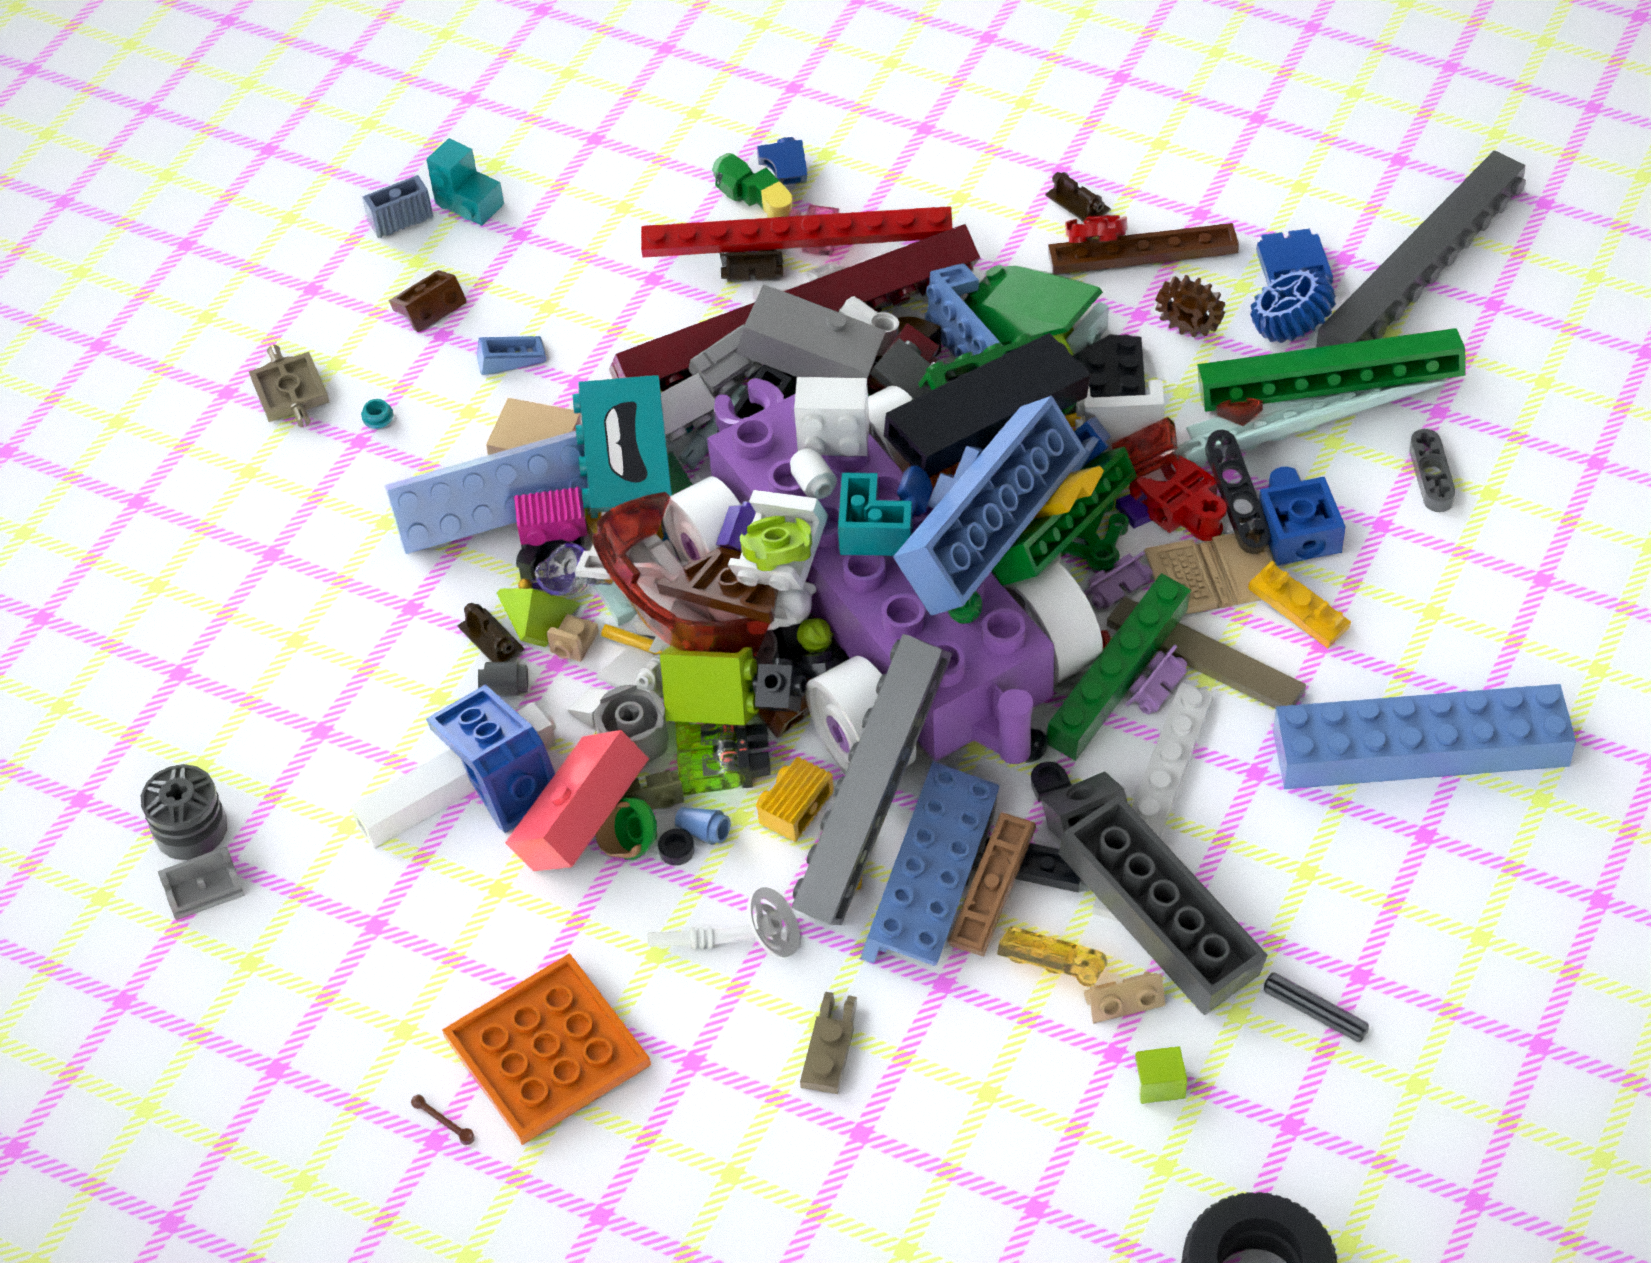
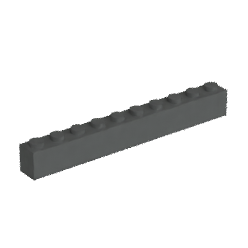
M1493 150L1318 328L1316 347L1381 339L1387 327L1393 321H1398L1401 318L1405 308L1411 302L1415 303L1420 298L1422 291L1427 285L1434 284L1440 272L1446 266L1450 267L1454 263L1458 253L1463 248L1467 249L1470 247L1475 236L1480 231H1485L1488 228L1492 218L1497 213L1501 214L1506 209L1513 196L1521 194L1526 184V179H1524L1526 165Z

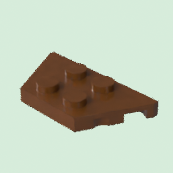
M721 546L707 553L702 559L685 565L683 567L685 574L672 581H668L664 577L656 583L659 594L772 624L775 617L778 590L770 585L757 583L756 586H748L739 582L728 564L730 558L740 559L742 552Z

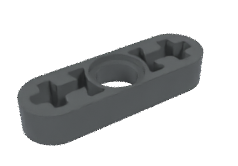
M1419 429L1411 436L1409 452L1423 503L1431 511L1445 512L1453 506L1455 486L1443 444L1437 432L1431 429ZM1424 444L1430 448L1429 454H1425ZM1435 466L1441 472L1438 474H1428L1423 468ZM1439 486V493L1441 497H1439L1437 493H1434L1435 487Z

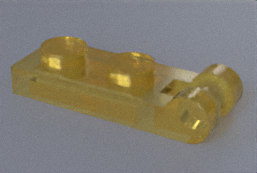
M1013 926L1009 927L998 944L997 955L1009 958L1014 963H1027L1042 967L1053 974L1063 973L1074 976L1085 987H1091L1096 984L1100 974L1108 964L1107 956L1099 950Z

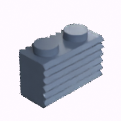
M419 175L362 196L367 221L377 238L392 235L400 229L404 230L405 227L420 224L426 221L427 218L432 219L433 217L429 192Z

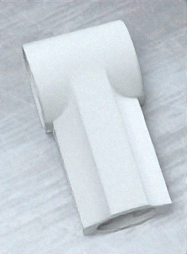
M855 296L846 300L843 307L839 310L841 314L886 330L877 354L879 356H883L897 338L898 319L890 313L876 312Z

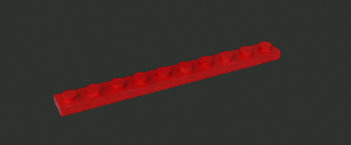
M943 206L641 226L642 258L918 241L952 229V207Z

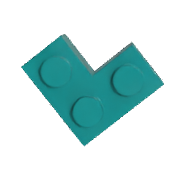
M448 138L426 159L434 201L442 209H448L465 220H471L483 226L504 205L501 182L477 171L472 148Z
M842 473L838 521L840 555L894 556L913 534L912 501L879 500L878 473Z

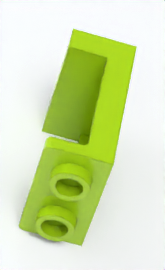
M672 643L660 653L666 721L745 726L758 713L759 708L755 707L756 694L753 691V678L757 673L758 667L757 661L753 659L751 647H744L738 653L687 651L686 643Z

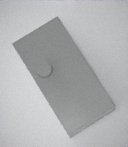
M763 284L744 326L736 354L796 377L868 379L886 330Z

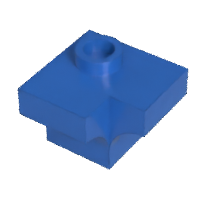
M784 137L778 139L777 143L757 146L758 165L770 168L774 172L775 177L784 186L807 183L808 173L802 139L795 140L794 137Z

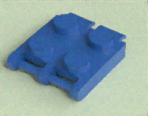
M1310 228L1288 231L1289 236L1287 238H1284L1282 232L1260 235L1261 240L1257 242L1256 252L1267 285L1271 284V280L1280 278L1281 274L1287 275L1293 269L1298 272L1304 267L1308 270L1315 268L1318 272H1323L1324 276H1327L1330 283L1333 284V274L1318 233L1312 234Z

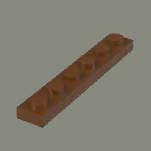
M1233 223L1117 236V239L1112 241H1099L1097 238L1080 243L1063 242L1048 244V255L1052 273L1057 275L1238 254L1239 242Z

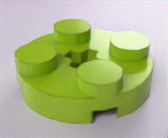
M771 516L757 520L747 526L748 533L745 536L743 534L740 536L742 554L748 561L756 563V567L760 571H771L778 565L793 561H805L811 556L810 548L813 544L811 528L806 521L796 517V523L786 522L785 516Z

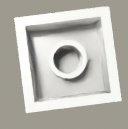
M797 377L794 412L798 451L810 448L821 455L867 456L869 438L867 378Z

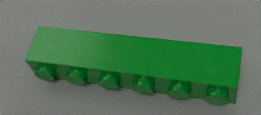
M1163 573L1158 576L1103 649L1102 653L1048 722L1047 736L1049 746L1074 761L1078 759L1187 612L1191 589Z

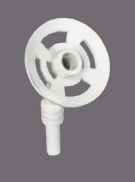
M762 887L752 892L748 899L747 915L750 925L715 930L711 926H707V929L704 930L703 926H701L698 930L695 927H691L690 931L648 932L647 937L648 947L690 945L691 949H696L697 945H699L700 949H704L705 945L708 948H712L714 944L757 939L759 944L772 956L787 958L798 949L800 931L796 916L786 899L776 890ZM761 899L770 902L775 909L768 904H761ZM782 920L785 923L787 932L786 941L781 939V931L783 929Z

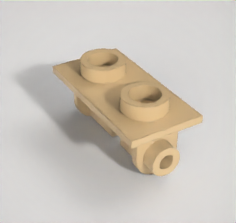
M1146 971L1142 975L1122 979L1123 983L1117 984L1114 981L1097 986L1095 984L1090 985V989L1084 990V997L1087 1005L1091 1007L1093 1024L1166 1006L1162 974H1150L1149 971Z

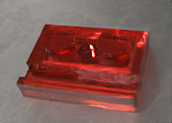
M1169 417L1112 443V450L1125 446L1137 477L1146 476L1179 460V456L1176 454L1178 445L1175 423Z

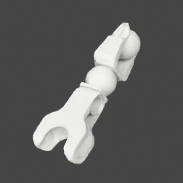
M655 563L628 564L615 577L617 586L623 595L635 597L644 603L632 619L637 633L641 635L656 636L674 601L677 599L659 594L656 583L664 577L668 581H672L678 576L670 574L665 568ZM805 582L803 590L791 588L787 591L778 590L775 617L772 624L692 602L677 600L713 623L716 620L726 624L740 621L746 632H758L800 624L809 616L812 607L811 596L816 592V587L810 582Z

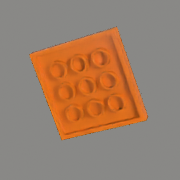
M570 953L442 1029L446 1041L521 1145H524L651 1066L648 1054Z

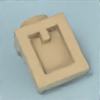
M567 614L558 629L550 627L547 632L550 652L563 659L570 658L581 662L599 633L598 624Z

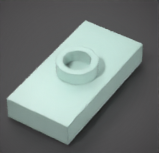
M1099 301L1066 339L1073 355L1101 340L1102 334L1108 328L1109 305Z

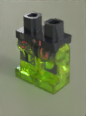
M675 722L678 777L682 783L683 796L734 789L741 785L742 789L753 788L752 778L771 775L769 752H750V749L769 747L766 724H746L744 726L704 723L690 725V722Z

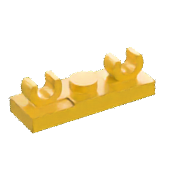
M1270 561L1249 582L1248 589L1327 649L1350 628L1351 621L1344 617L1341 611H1336L1327 601H1324L1302 583L1293 579L1287 571L1284 572L1278 568L1273 561Z

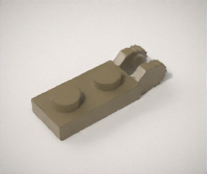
M827 991L824 993L820 1015L816 1016L800 1079V1088L832 1094L839 1093L854 1032L853 1021L857 1006V996L848 995L844 1003L843 1019L837 1020L830 1018L835 1004L834 993Z

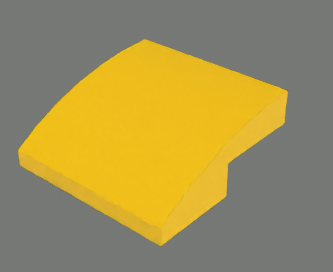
M1097 466L1071 472L1034 519L1068 513L1076 499L1091 496L1104 472L1102 467Z

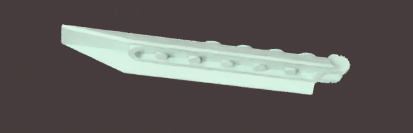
M1439 379L1253 405L1187 426L1186 430L1191 440L1185 441L1183 444L1179 443L1172 452L1203 467L1208 460L1205 454L1207 439L1216 430L1223 429L1231 432L1235 436L1240 450H1251L1260 443L1269 440H1283L1288 434L1297 431H1311L1317 428L1319 424L1444 385L1446 381ZM1216 441L1214 449L1220 448L1223 458H1226L1225 451L1228 445H1222L1220 441Z

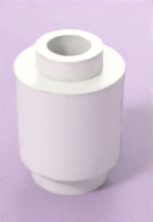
M805 448L793 455L790 461L791 474L805 495L809 498L817 499L829 496L836 486L837 478L821 454L810 448Z

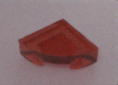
M1246 398L1247 402L1231 403V399L1226 400L1216 406L1217 416L1244 426L1263 411V401Z

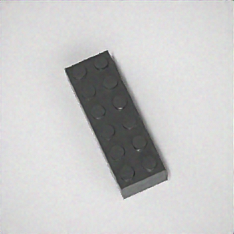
M1120 794L1063 832L1058 851L1061 858L1204 1016L1261 974L1268 954Z

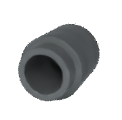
M518 661L485 662L484 669H478V688L486 684L498 696H519L520 692H528V666L519 665Z

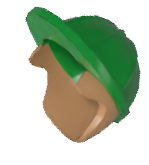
M623 798L618 802L596 833L597 844L608 856L623 858L624 860H637L650 850L657 839V820L651 807L644 800Z

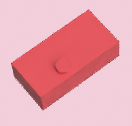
M622 730L583 736L505 844L533 872L573 867L649 758Z

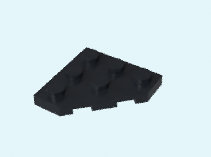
M1109 334L1073 355L1080 364L1086 366L1091 374L1089 384L1091 397L1146 395L1142 337L1127 334Z

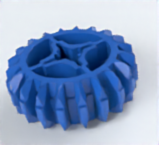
M1306 267L1298 272L1293 269L1289 274H1281L1280 278L1271 280V284L1261 288L1262 293L1257 294L1254 297L1255 302L1250 305L1252 310L1250 316L1256 330L1263 338H1267L1270 342L1278 341L1279 343H1284L1287 339L1292 342L1298 336L1305 337L1307 332L1315 331V327L1318 324L1325 323L1324 318L1332 314L1331 309L1336 305L1334 300L1336 298L1335 290L1323 272H1318L1315 268L1308 270Z

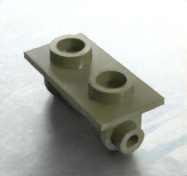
M670 770L645 776L648 786L645 788H641L639 779L635 778L621 798L642 799L652 810L658 808L667 809L675 804L684 802L682 783L678 772L671 773Z

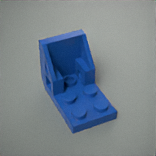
M486 684L426 718L430 730L461 758L470 782L498 828L504 833L515 828L556 774L545 745L534 727Z

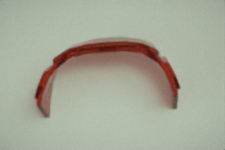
M667 492L646 495L624 502L608 510L597 521L598 533H593L592 535L593 546L618 591L646 626L665 643L683 651L738 653L744 647H751L753 657L758 653L770 623L751 618L720 622L692 621L678 618L674 613L652 600L637 584L641 573L627 557L626 553L637 543L658 532L670 499Z

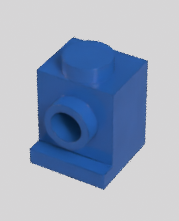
M1095 416L1074 431L1080 442L1092 436L1099 439L1084 466L1109 447L1106 441L1111 438V435Z

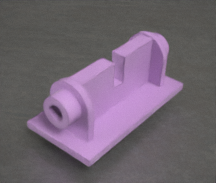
M1144 551L1134 557L1130 553L1123 556L1114 563V570L1107 574L1104 570H1101L1087 581L1089 587L1084 591L1085 596L1090 593L1093 595L1091 600L1095 608L1107 609L1124 598L1126 594L1119 586L1120 584H1123L1130 594L1150 581V577L1153 576L1151 568L1147 564L1142 565L1140 559L1146 554Z
M1175 644L1166 654L1159 651L1147 665L1151 669L1148 676L1145 677L1141 674L1132 684L1129 691L1133 695L1125 704L1127 707L1135 700L1140 704L1139 708L1143 713L1149 715L1152 712H1157L1170 694L1160 684H1164L1172 691L1187 673V662L1181 657L1175 658L1172 655L1173 651L1177 648Z

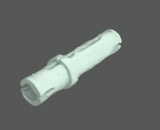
M740 384L730 396L734 406L745 392L746 386ZM715 415L703 429L699 428L695 432L696 437L678 456V459L685 466L689 464L688 468L691 470H695L696 466L709 452L707 438L718 431Z

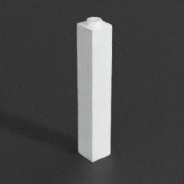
M534 702L516 711L534 727L542 739L546 750L556 745L553 733L556 725L547 711L541 712ZM449 749L351 804L350 807L356 826L372 848L375 849L476 790L468 778L461 758Z

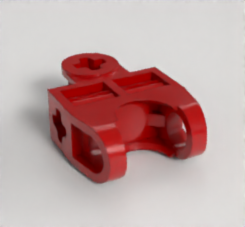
M1171 454L1161 461V471L1167 481L1147 479L1143 476H1139L1131 481L1129 485L1130 495L1137 500L1143 492L1148 498L1141 502L1148 507L1147 513L1149 518L1169 534L1182 526L1195 538L1202 541H1212V537L1222 535L1223 523L1221 519L1226 515L1227 505L1221 497L1217 496L1218 487L1214 477L1194 462L1180 455Z

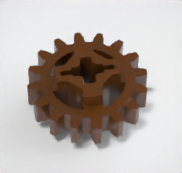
M1185 275L1182 281L1174 276L1171 282L1165 281L1155 299L1158 302L1155 310L1162 312L1159 318L1161 321L1168 320L1170 322L1169 329L1180 328L1179 333L1181 335L1185 331H1189L1192 337H1196L1198 332L1208 336L1210 330L1213 332L1217 330L1225 315L1223 309L1226 303L1219 301L1221 293L1212 292L1211 288L1213 285L1211 283L1205 286L1202 285L1201 278L1199 277L1194 282L1190 280L1188 275Z

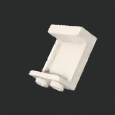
M1149 380L1148 395L1093 398L1090 396L1089 388L1087 398L1076 403V414L1081 419L1075 420V429L1095 416L1111 435V438L1106 441L1109 447L1105 451L1125 446L1126 450L1161 449L1165 412L1162 380Z
M753 490L749 501L756 511L753 522L771 516H785L786 522L796 523L795 517L806 521L811 528L812 534L811 556L805 561H793L778 565L771 571H760L757 569L756 563L748 561L741 553L740 559L730 558L728 566L737 580L748 586H756L759 583L770 585L781 591H787L789 588L803 590L828 515L817 498Z

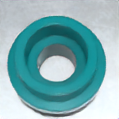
M378 398L366 402L361 412L364 425L373 429L387 426L394 417L392 407L385 400Z

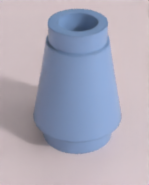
M680 807L675 816V826L677 828L686 830L691 835L710 845L723 843L728 837L731 827L729 816L724 815L722 810Z

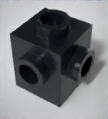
M774 658L771 659V664H759L758 673L753 678V691L756 694L755 707L766 711L800 713L801 699L805 696L807 690V679L804 675V670L792 666L793 661L788 659Z

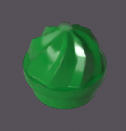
M975 591L964 606L948 610L949 616L961 624H968L976 620L982 611L980 595Z

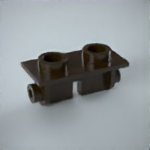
M1056 172L1052 177L1054 188L1045 193L1046 197L1081 221L1086 220V217L1105 215L1111 211V208L1105 205L1099 194H1094L1084 186L1079 187L1078 182L1069 177V174L1066 172Z
M775 249L760 250L758 252L720 253L722 266H727L721 267V279H727V282L749 281V270H755L756 281L777 280L778 277H784L783 265H777L784 264L782 251Z
M472 602L464 607L465 621L458 624L457 627L491 662H507L525 650L486 608Z

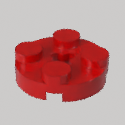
M1120 215L1086 217V220L1083 221L1084 224H1078L1077 219L1065 222V232L1069 243L1086 242L1087 238L1098 236L1099 241L1116 240L1117 236L1126 235V230H1128L1127 216L1120 218Z

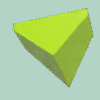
M500 588L496 593L520 641L545 648L549 644L547 637L549 628L558 629L566 615H572L581 604L580 602L550 595L535 589Z

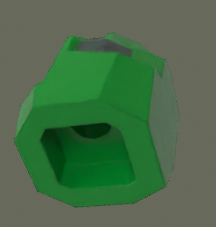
M726 153L718 157L712 167L713 176L716 179L715 186L729 199L741 202L743 200L741 180L754 174L749 165L734 153Z

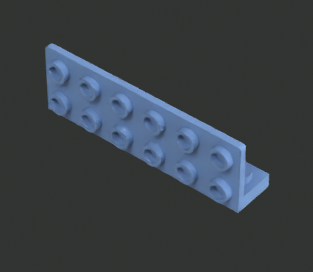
M965 263L931 271L930 282L927 286L928 310L925 313V320L941 326V343L956 358L968 352H973L974 355L983 353L987 347L1000 343L959 297L966 293L978 291L979 279Z
M932 761L860 959L874 964L878 952L886 953L887 949L933 966L938 964L1000 788L998 784Z

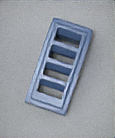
M541 336L478 338L476 356L481 375L495 374L546 362V354ZM532 348L533 352H527V349Z

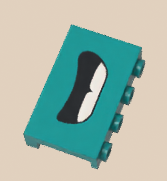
M659 375L579 381L578 393L572 394L574 414L580 413L581 425H575L577 445H584L585 456L579 457L580 477L587 476L588 488H582L584 509L590 508L591 518H598L599 512L657 507L658 513H662L663 500L672 496Z

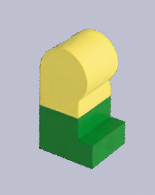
M767 167L741 180L743 201L749 207L757 203L765 211L767 218L794 216L792 194Z

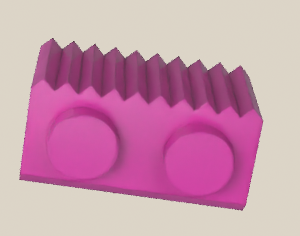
M577 486L575 489L570 487L568 490L564 488L562 490L557 489L556 491H543L542 493L536 492L535 494L530 493L528 495L523 494L522 496L516 495L514 497L517 528L521 545L539 546L546 541L561 539L574 541L579 537L588 536L580 487Z

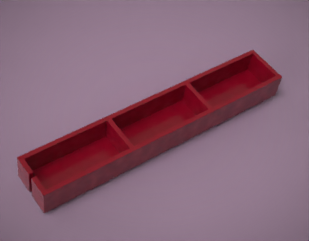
M963 224L783 292L839 312L846 300L855 296L879 313L882 312L881 307L892 304L893 307L901 306L911 300L910 296L918 293L922 297L927 296V286L930 282L931 271L965 263L973 272V267L979 261L980 255L967 225ZM755 302L616 353L608 369L612 379L659 375L660 391L663 392L693 376L688 369L690 360L741 325H745Z

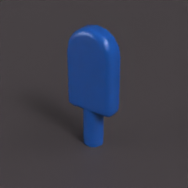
M916 465L910 466L904 471L897 490V495L902 501H912L913 520L914 515L920 516L926 512L932 494V483L929 476L921 467Z

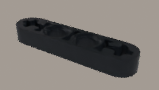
M1216 430L1207 439L1205 445L1206 457L1221 498L1227 505L1226 512L1239 546L1247 553L1258 554L1266 548L1269 542L1270 529L1235 436L1227 430ZM1216 441H1220L1222 445H1228L1225 451L1227 461L1223 463L1221 449H1214ZM1228 469L1236 470L1239 472L1241 480L1236 484L1228 483L1224 480L1222 473ZM1239 499L1247 500L1252 506V511L1247 514H1241L1235 510L1233 503ZM1252 520L1251 527L1255 535L1261 534L1258 543H1255L1253 539H1247L1250 532L1248 522Z

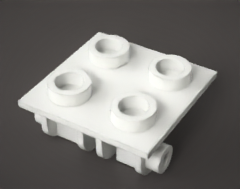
M630 645L595 677L615 688L623 685H637V689L647 692L650 689L657 693L659 697L663 696L660 653L654 655Z

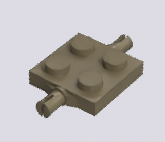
M273 345L275 354L272 347L269 346L267 353L271 362L263 367L248 371L268 422L294 415L299 427H304L302 418L306 426L311 423V419L306 410L330 402L309 351L296 356L283 357L278 345Z

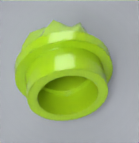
M814 618L807 619L800 625L797 639L806 651L811 653L822 652L832 644L831 637L834 634L830 631V626L825 620Z

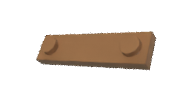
M1000 813L948 939L949 946L982 957L985 956L1035 832V822L1007 813Z

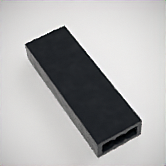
M1048 333L887 412L883 436L911 466L921 467L931 477L960 462L966 446L984 450L1021 406L1052 396L1060 410H1063L1087 398L1091 374L1085 365L1080 364L1068 352L1063 343H1059Z

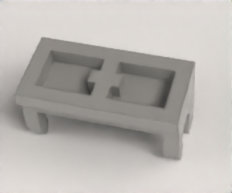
M227 846L157 871L175 921L245 895Z

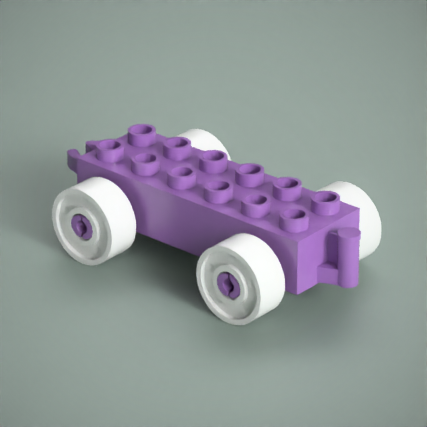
M753 378L748 382L749 400L751 403L760 404L764 407V410L743 419L736 416L734 405L729 396L723 394L715 398V421L719 432L707 438L711 476L664 499L662 502V516L666 532L680 562L686 561L689 564L695 560H700L707 553L718 548L719 546L716 545L729 506L742 505L743 501L749 502L753 490L807 497L791 474L790 466L791 458L798 452L794 412L795 394L784 399V395L772 383ZM889 386L868 397L869 438L867 456L821 455L836 476L837 483L829 496L818 499L828 518L805 582H810L816 587V592L811 596V611L817 618L823 619L828 623L830 631L834 634L832 637L850 659L807 682L806 701L809 706L808 709L824 746L845 775L850 765V762H848L849 752L854 743L859 742L864 730L862 728L864 715L869 708H873L878 696L876 694L878 681L883 674H887L892 662L890 660L891 649L898 639L901 640L902 635L906 634L953 653L917 740L934 762L972 741H976L998 753L1006 763L1020 764L1025 762L1031 754V713L1033 708L1053 697L1054 685L1094 663L1103 651L1100 628L1084 592L1071 574L1055 560L1038 576L1004 586L990 572L976 589V592L982 599V611L979 617L971 623L961 624L954 621L949 616L948 611L931 616L893 556L840 555L838 521L842 473H878L879 500L902 501L897 495V490L904 471L910 466L883 436L886 413L913 400L907 392L897 386ZM927 506L925 513L920 516L914 515L912 520L913 533L934 508ZM916 744L907 766L916 759Z

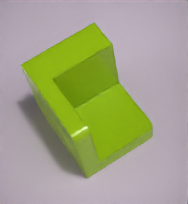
M1180 1046L1143 1050L1135 1053V1062L1140 1082L1139 1100L1141 1104L1186 1099L1187 1075Z

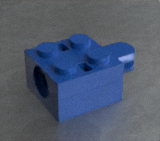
M1279 467L1273 470L1270 474L1268 487L1259 489L1258 500L1270 529L1268 545L1276 565L1342 553L1346 526L1325 476L1301 481L1295 468Z

